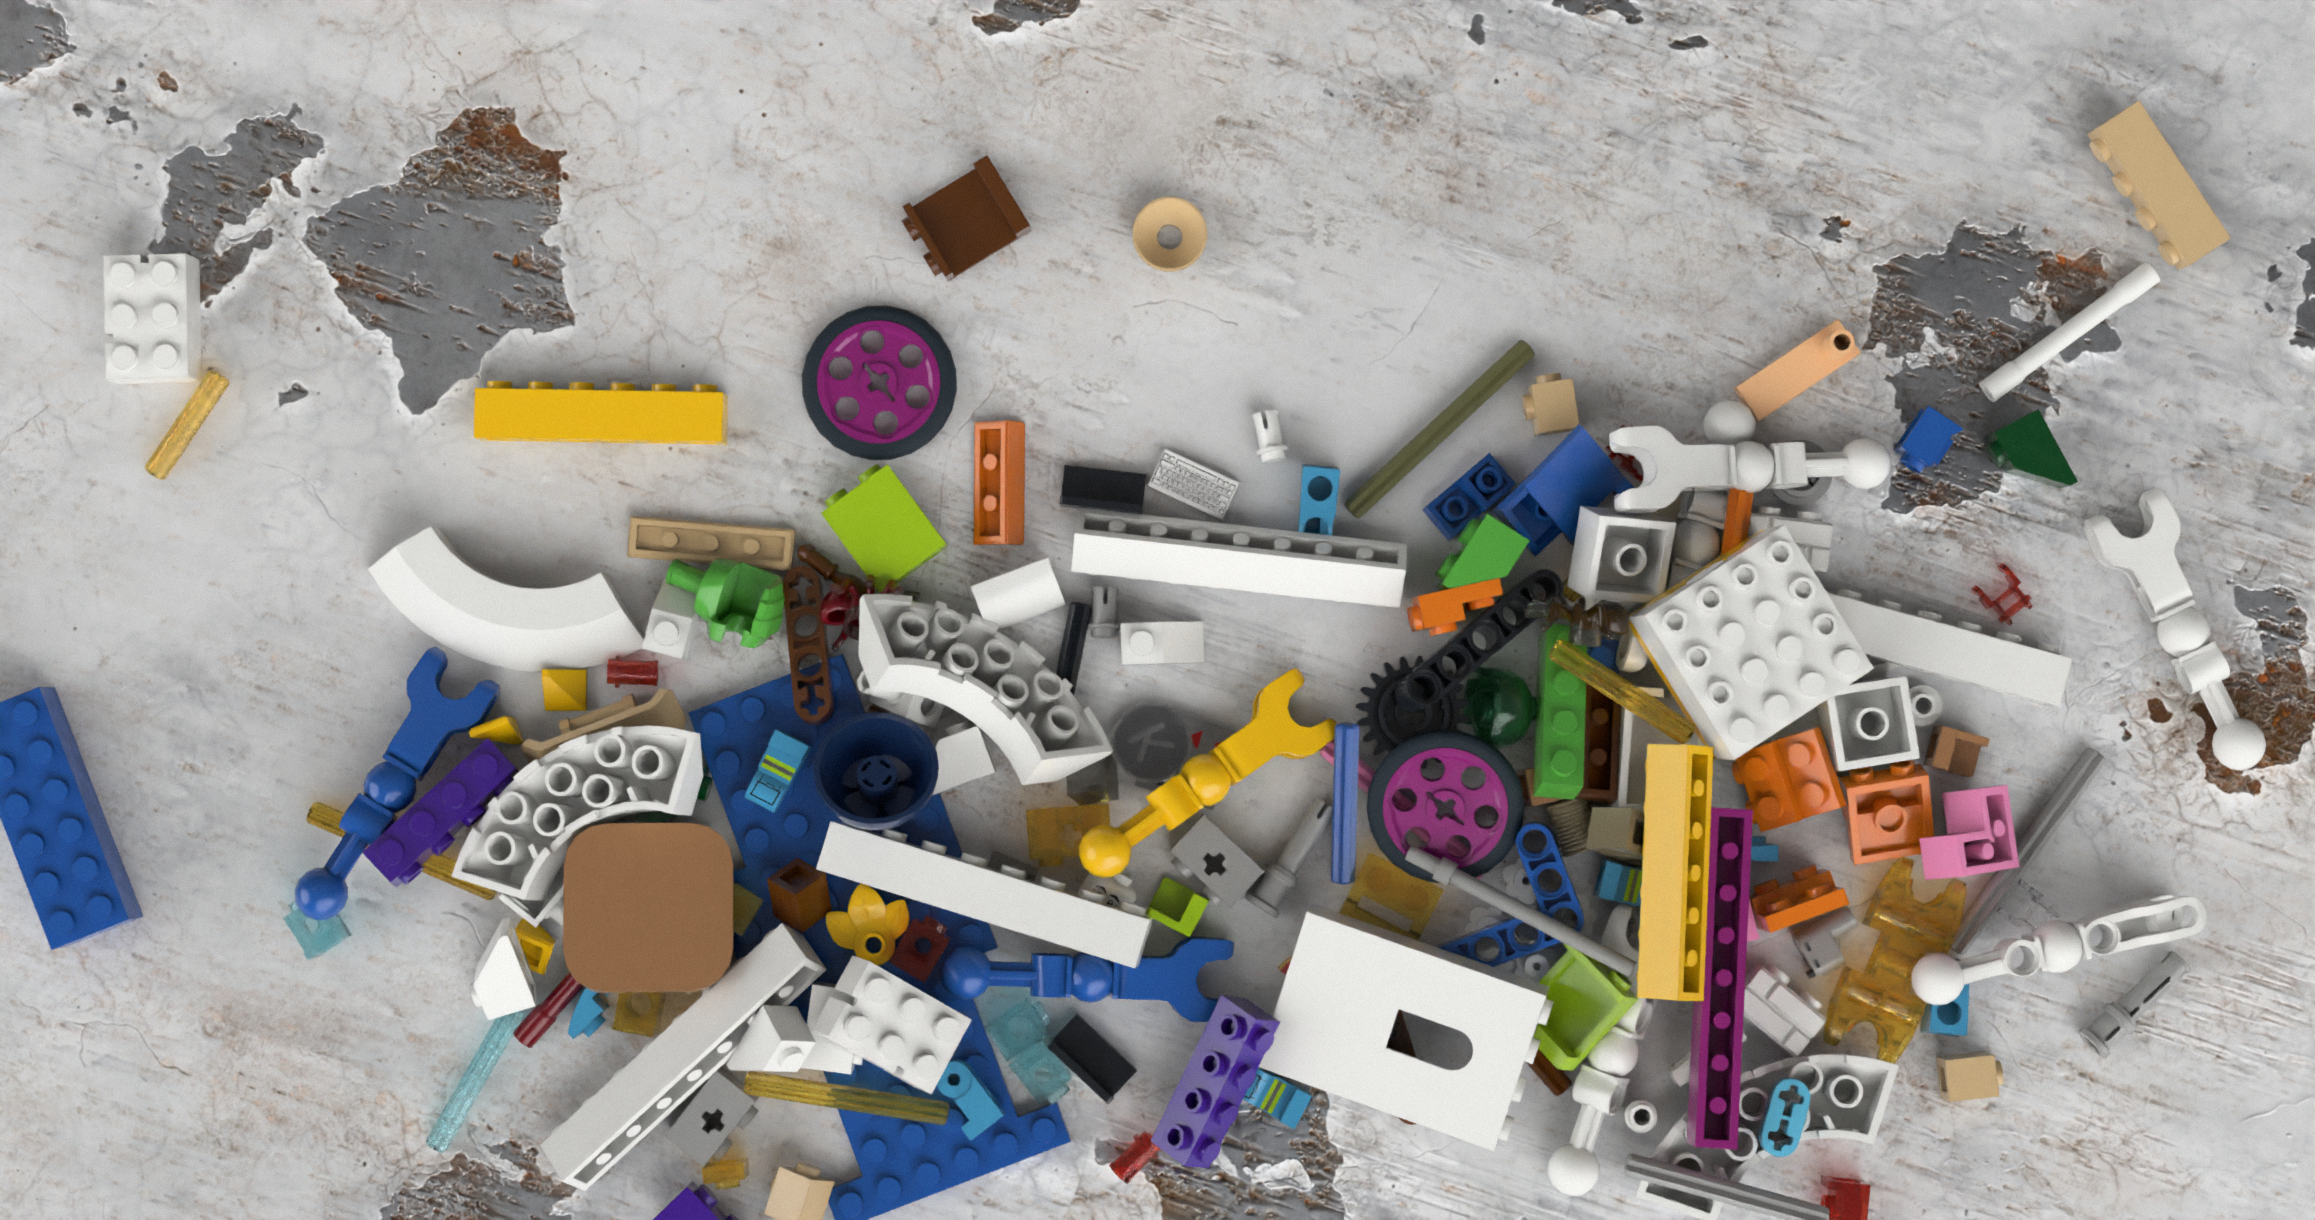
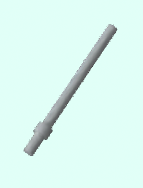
M1414 845L1410 847L1405 857V860L1433 874L1432 879L1445 886L1452 884L1627 977L1630 976L1637 963L1458 869L1459 864L1446 857H1443L1441 860Z

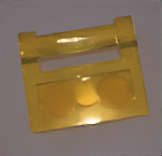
M1369 852L1338 913L1419 941L1444 890L1430 882L1407 874L1394 864ZM1362 895L1413 920L1408 931L1358 907L1357 905Z

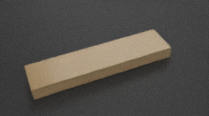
M631 516L627 557L666 561L679 559L682 562L711 564L718 558H726L761 569L789 571L793 568L796 530Z

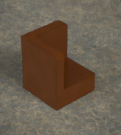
M795 858L767 878L774 916L799 932L803 933L824 918L828 912H831L832 907L826 873L816 870V867L802 859Z

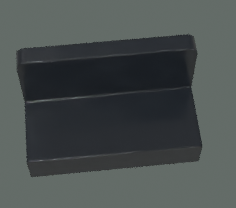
M1064 465L1059 505L1060 507L1075 509L1079 507L1142 514L1146 474Z
M1078 1013L1048 1044V1049L1107 1104L1114 1099V1095L1137 1072V1069Z

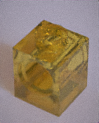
M636 992L619 993L612 1030L647 1037L658 1035L667 992H642L651 1001V1008L647 1014H639L632 1008L631 999Z

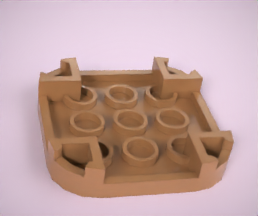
M605 823L591 826L578 834L566 851L563 879V952L566 967L575 981L592 992L606 994L631 992L693 993L707 990V988L721 980L730 966L733 952V861L730 847L723 837L710 827L695 823Z

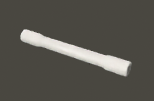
M2147 262L2141 264L2119 280L2111 290L2019 357L2005 363L1979 382L1983 393L1990 401H1997L2023 382L2027 375L2119 308L2131 303L2159 283L2160 278L2157 272Z

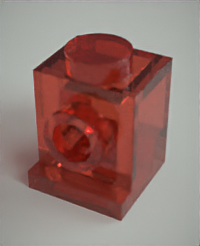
M926 915L924 920L915 917L889 963L925 983L952 937L945 934L948 926L930 915ZM924 937L930 940L931 949L929 952L922 953L917 950L916 941L919 938Z
M1821 1175L1820 1184L1828 1189V1195H1822L1820 1205L1830 1210L1828 1220H1867L1870 1184L1862 1179Z

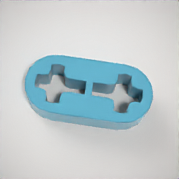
M1785 1077L1773 1084L1759 1129L1758 1139L1760 1145L1766 1152L1776 1157L1788 1156L1796 1150L1810 1104L1809 1089L1803 1082L1795 1078ZM1791 1085H1795V1093L1800 1095L1801 1098L1799 1103H1791L1788 1115L1783 1114L1785 1101L1779 1098L1781 1090L1788 1091ZM1781 1119H1784L1786 1122L1783 1131L1789 1136L1788 1143H1780L1778 1149H1774V1141L1768 1138V1134L1770 1131L1777 1132Z

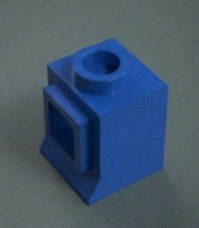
M1927 406L1925 410L1920 409L1893 450L1901 455L1899 461L1904 466L1916 473H1921L1924 468L1934 467L1940 463L1954 442L1950 439L1951 435L1962 431L1963 428L1932 407Z

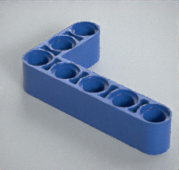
M1528 822L1518 832L1516 846L1539 907L1534 909L1553 918L1554 913L1558 909L1570 908L1576 913L1578 919L1572 929L1580 932L1584 923L1583 909L1554 834L1550 827L1543 822ZM1536 829L1545 834L1547 845L1543 850L1533 852L1525 847L1523 837L1529 830ZM1549 868L1557 870L1562 876V884L1559 888L1552 891L1542 888L1538 881V875L1541 871ZM1510 917L1438 944L1435 947L1495 967L1561 941L1538 930V938L1530 944L1521 943L1515 937L1514 930L1517 925L1524 922L1515 917ZM1482 937H1491L1498 943L1499 952L1493 958H1483L1476 951V942Z

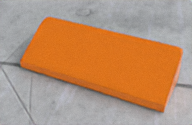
M1010 420L974 422L973 545H1023L1025 424Z

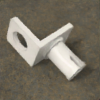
M864 670L859 675L858 688L861 692L870 694L869 701L923 725L932 728L937 726L945 705L935 701L932 710L928 714L923 715L921 704L925 697L903 692H872Z
M563 881L537 912L519 898L499 893L498 898L535 928L543 918L548 919L549 917L563 927Z

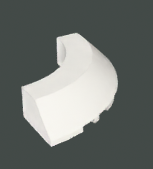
M433 526L398 544L368 568L384 594L420 630L442 645L464 656L493 666L532 672H542V669L578 670L600 666L624 658L642 649L644 636L609 574L600 572L586 580L556 588L535 589L513 586L496 580L478 570L456 550L441 528Z
M864 594L861 596L858 657L871 691L903 692L918 695L946 705L962 714L981 728L1000 747L1015 769L1022 785L1058 781L1109 756L1113 752L1101 725L1090 707L1088 706L1084 709L1071 693L1070 689L1073 685L1066 678L1061 680L1058 675L1043 664L1046 659L1027 643L1021 641L1020 644H1017L1009 637L998 632L999 626L995 623L983 619L974 613L967 617L952 609H947V604L940 601L930 605L912 601L913 596Z
M620 726L591 735H583L559 745V748L551 751L541 759H535L513 777L514 780L503 792L487 804L489 808L478 825L472 827L459 853L451 877L523 900L545 901L550 886L565 861L568 847L574 838L587 828L610 823L617 819L642 812L662 811L670 814L692 816L703 779L700 733L663 726Z
M1813 1054L1764 1064L1741 1074L1737 1149L1703 1148L1688 1144L1686 1142L1687 1112L1672 1127L1651 1159L1739 1182L1748 1169L1761 1159L1763 1160L1772 1155L1766 1152L1760 1145L1758 1139L1759 1129L1770 1090L1775 1082L1785 1077L1795 1078L1803 1082L1810 1092V1104L1799 1142L1817 1138H1842L1874 1145L1899 1065L1871 1057L1848 1054ZM1791 1085L1788 1091L1781 1090L1779 1098L1785 1101L1783 1114L1788 1115L1792 1102L1799 1103L1801 1096L1795 1093V1085ZM1781 1119L1777 1132L1770 1131L1768 1134V1138L1774 1141V1149H1778L1780 1143H1788L1789 1136L1783 1131L1786 1122L1784 1119ZM1643 1180L1640 1181L1635 1193L1637 1198L1702 1220H1717L1724 1204L1723 1202Z

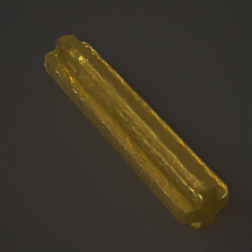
M213 370L207 372L146 463L145 470L149 474L161 480L167 478L229 386V380Z

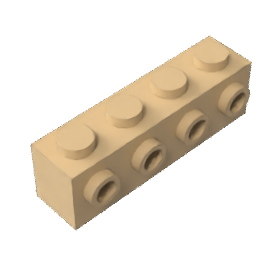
M2140 101L2135 102L2087 134L2091 140L2089 146L2092 153L2100 162H2106L2114 174L2112 177L2114 186L2122 196L2130 198L2137 209L2135 216L2138 222L2146 231H2152L2160 243L2158 245L2159 253L2169 265H2174L2177 270L2183 269L2231 239Z

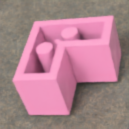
M2008 785L1942 793L1948 834L1919 838L1925 880L1964 877L2019 867Z

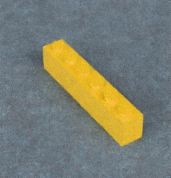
M487 381V388H475L474 438L481 441L727 445L728 395L724 392H718L717 385L695 384L693 385V392L676 391L675 384H652L651 391H635V384L611 383L610 390H594V383L571 382L569 383L568 390L553 389L552 382H528V389H512V382Z
M1647 744V759L1645 761L1646 786L1643 805L1642 885L1640 887L1641 910L1638 931L1639 960L1636 975L1638 983L1637 998L1704 1001L1714 747L1688 744Z

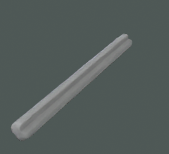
M2086 748L2017 841L2019 867L1995 871L1949 934L1945 944L1954 952L1960 955L1968 952L2103 767L2106 759L2098 751Z

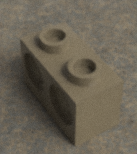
M1592 807L1590 824L1587 830L1586 848L1634 867H1642L1644 812L1634 808Z

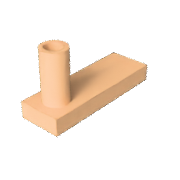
M1837 319L1733 389L1743 404L1751 410L1756 422H1758L1861 352L1855 344L1853 335L1845 330L1839 319Z

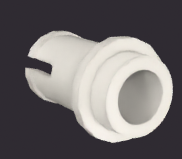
M1267 410L1264 415H1262V412L1252 415L1260 449L1256 451V455L1261 457L1262 464L1286 460L1285 452L1289 450L1287 445H1283L1278 410Z
M1633 1098L1624 1104L1623 1108L1626 1110L1625 1112L1622 1111V1115L1631 1130L1645 1133L1656 1125L1658 1119L1655 1106L1649 1101ZM1643 1109L1646 1115H1643L1638 1120H1634L1635 1112Z

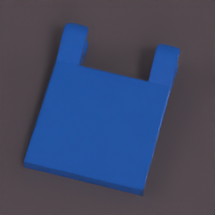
M1578 425L1521 483L1525 490L1562 531L1572 546H1574L1580 506L1597 507L1611 491L1614 495H1617L1628 489L1635 488L1581 425Z

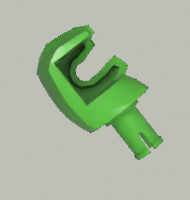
M726 558L714 560L707 571L691 566L679 559L671 563L666 575V583L697 594L694 604L695 613L706 622L710 640L720 643L726 632L735 631L742 635L741 646L754 649L763 645L770 635L779 631L783 619L782 611L785 600L783 579L779 575L750 564Z

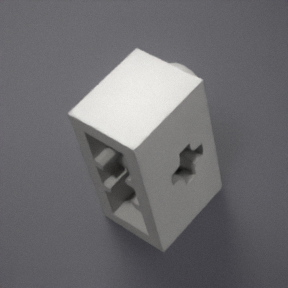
M1202 814L1170 849V852L1175 855L1171 863L1188 879L1194 873L1206 885L1201 891L1218 907L1225 902L1231 908L1265 872L1205 814ZM1207 853L1213 857L1219 853L1224 856L1221 863L1225 869L1221 873L1216 870L1210 873L1205 872L1204 869L1207 863L1203 858Z
M720 1067L709 1078L665 1134V1137L703 1167L711 1158L718 1163L733 1144L727 1138L736 1126L744 1130L759 1110L753 1105L759 1096L723 1067ZM720 1110L724 1114L720 1121L725 1126L718 1124L712 1128L707 1124L711 1118L707 1112L713 1114L715 1111Z

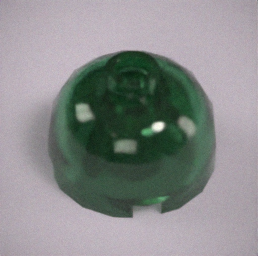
M1478 667L1474 670V672L1478 673L1477 678L1468 679L1465 688L1464 699L1470 702V704L1463 707V715L1470 718V722L1465 724H1472L1475 736L1482 738L1495 748L1510 747L1525 736L1532 721L1535 720L1537 700L1532 696L1529 686L1524 679L1510 669Z

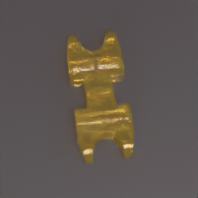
M1900 857L1892 864L1875 890L1862 924L1880 931L1879 937L1864 973L1847 966L1843 967L1829 1001L1826 1015L1827 1020L1823 1032L1824 1042L1835 1047L1840 1043L1845 1031L1850 1033L1852 1028L1858 1023L1871 1022L1877 1031L1878 1038L1876 1044L1880 1045L1876 1059L1893 1064L1899 1059L1913 1038L1927 1005L1920 997L1909 993L1912 987V971L1914 966L1924 957L1926 951L1929 953L1942 952L1948 954L1961 923L1967 889L1964 881L1952 878L1944 893L1939 892L1932 901L1921 903L1916 899L1912 890L1913 879L1910 878L1914 861L1907 857ZM1883 910L1899 918L1904 919V922L1898 921L1894 918L1884 915L1881 912ZM1917 926H1921L1940 935L1939 937H1936L1920 929H1917ZM1850 987H1854L1858 990L1873 995L1872 999H1870L1863 995L1855 993L1849 989ZM1886 1001L1908 1010L1907 1014L1886 1006Z

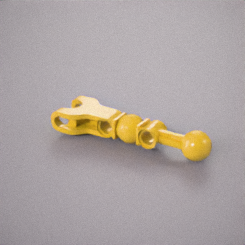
M1293 668L1259 690L1252 704L1250 722L1207 752V754H1198L1191 757L1183 765L1179 774L1145 797L1150 803L1147 807L1117 828L1111 825H1099L1090 829L1082 837L1079 845V858L1083 867L1092 875L1100 878H1111L1120 874L1129 864L1131 848L1163 825L1171 831L1202 809L1203 806H1212L1221 802L1228 794L1230 786L1240 782L1273 757L1282 756L1288 759H1304L1316 753L1333 740L1337 724L1334 719H1326L1311 728L1299 726L1291 719L1288 711L1289 698L1305 681L1300 670Z

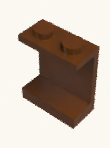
M988 155L973 163L974 170L913 207L910 202L902 206L908 217L901 221L914 242L919 238L923 240L929 252L923 255L925 261L935 277L943 273L948 282L1031 232L1030 224Z

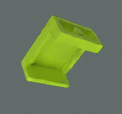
M878 464L870 467L858 477L861 482L860 485L849 493L843 488L833 494L824 502L828 508L821 512L866 576L871 574L875 577L874 587L880 594L889 580L894 579L898 584L948 547L945 540L937 532L888 464L883 468H880Z
M1564 943L1563 945L1567 949L1566 953L1538 982L1550 987L1546 999L1554 1001L1546 1026L1538 1023L1533 1038L1541 1040L1538 1049L1557 1069L1573 1071L1639 998L1630 990L1632 983L1624 974L1614 969L1611 970L1603 963Z

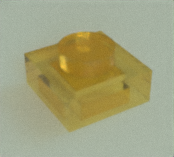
M733 881V931L743 936L765 900Z
M748 1157L722 1160L718 1163L716 1161L708 1162L702 1167L703 1183H715V1189L739 1187L740 1180L746 1179L750 1174Z

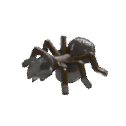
M1563 596L1552 597L1548 600H1532L1525 610V618H1547L1540 626V630L1543 632L1549 630L1558 618L1568 620L1570 622L1568 643L1591 647L1601 646L1602 634L1607 640H1613L1614 633L1620 635L1628 633L1630 615L1623 605L1615 601L1601 600L1590 609L1585 610V598L1580 597L1578 603H1575L1573 607L1567 603Z

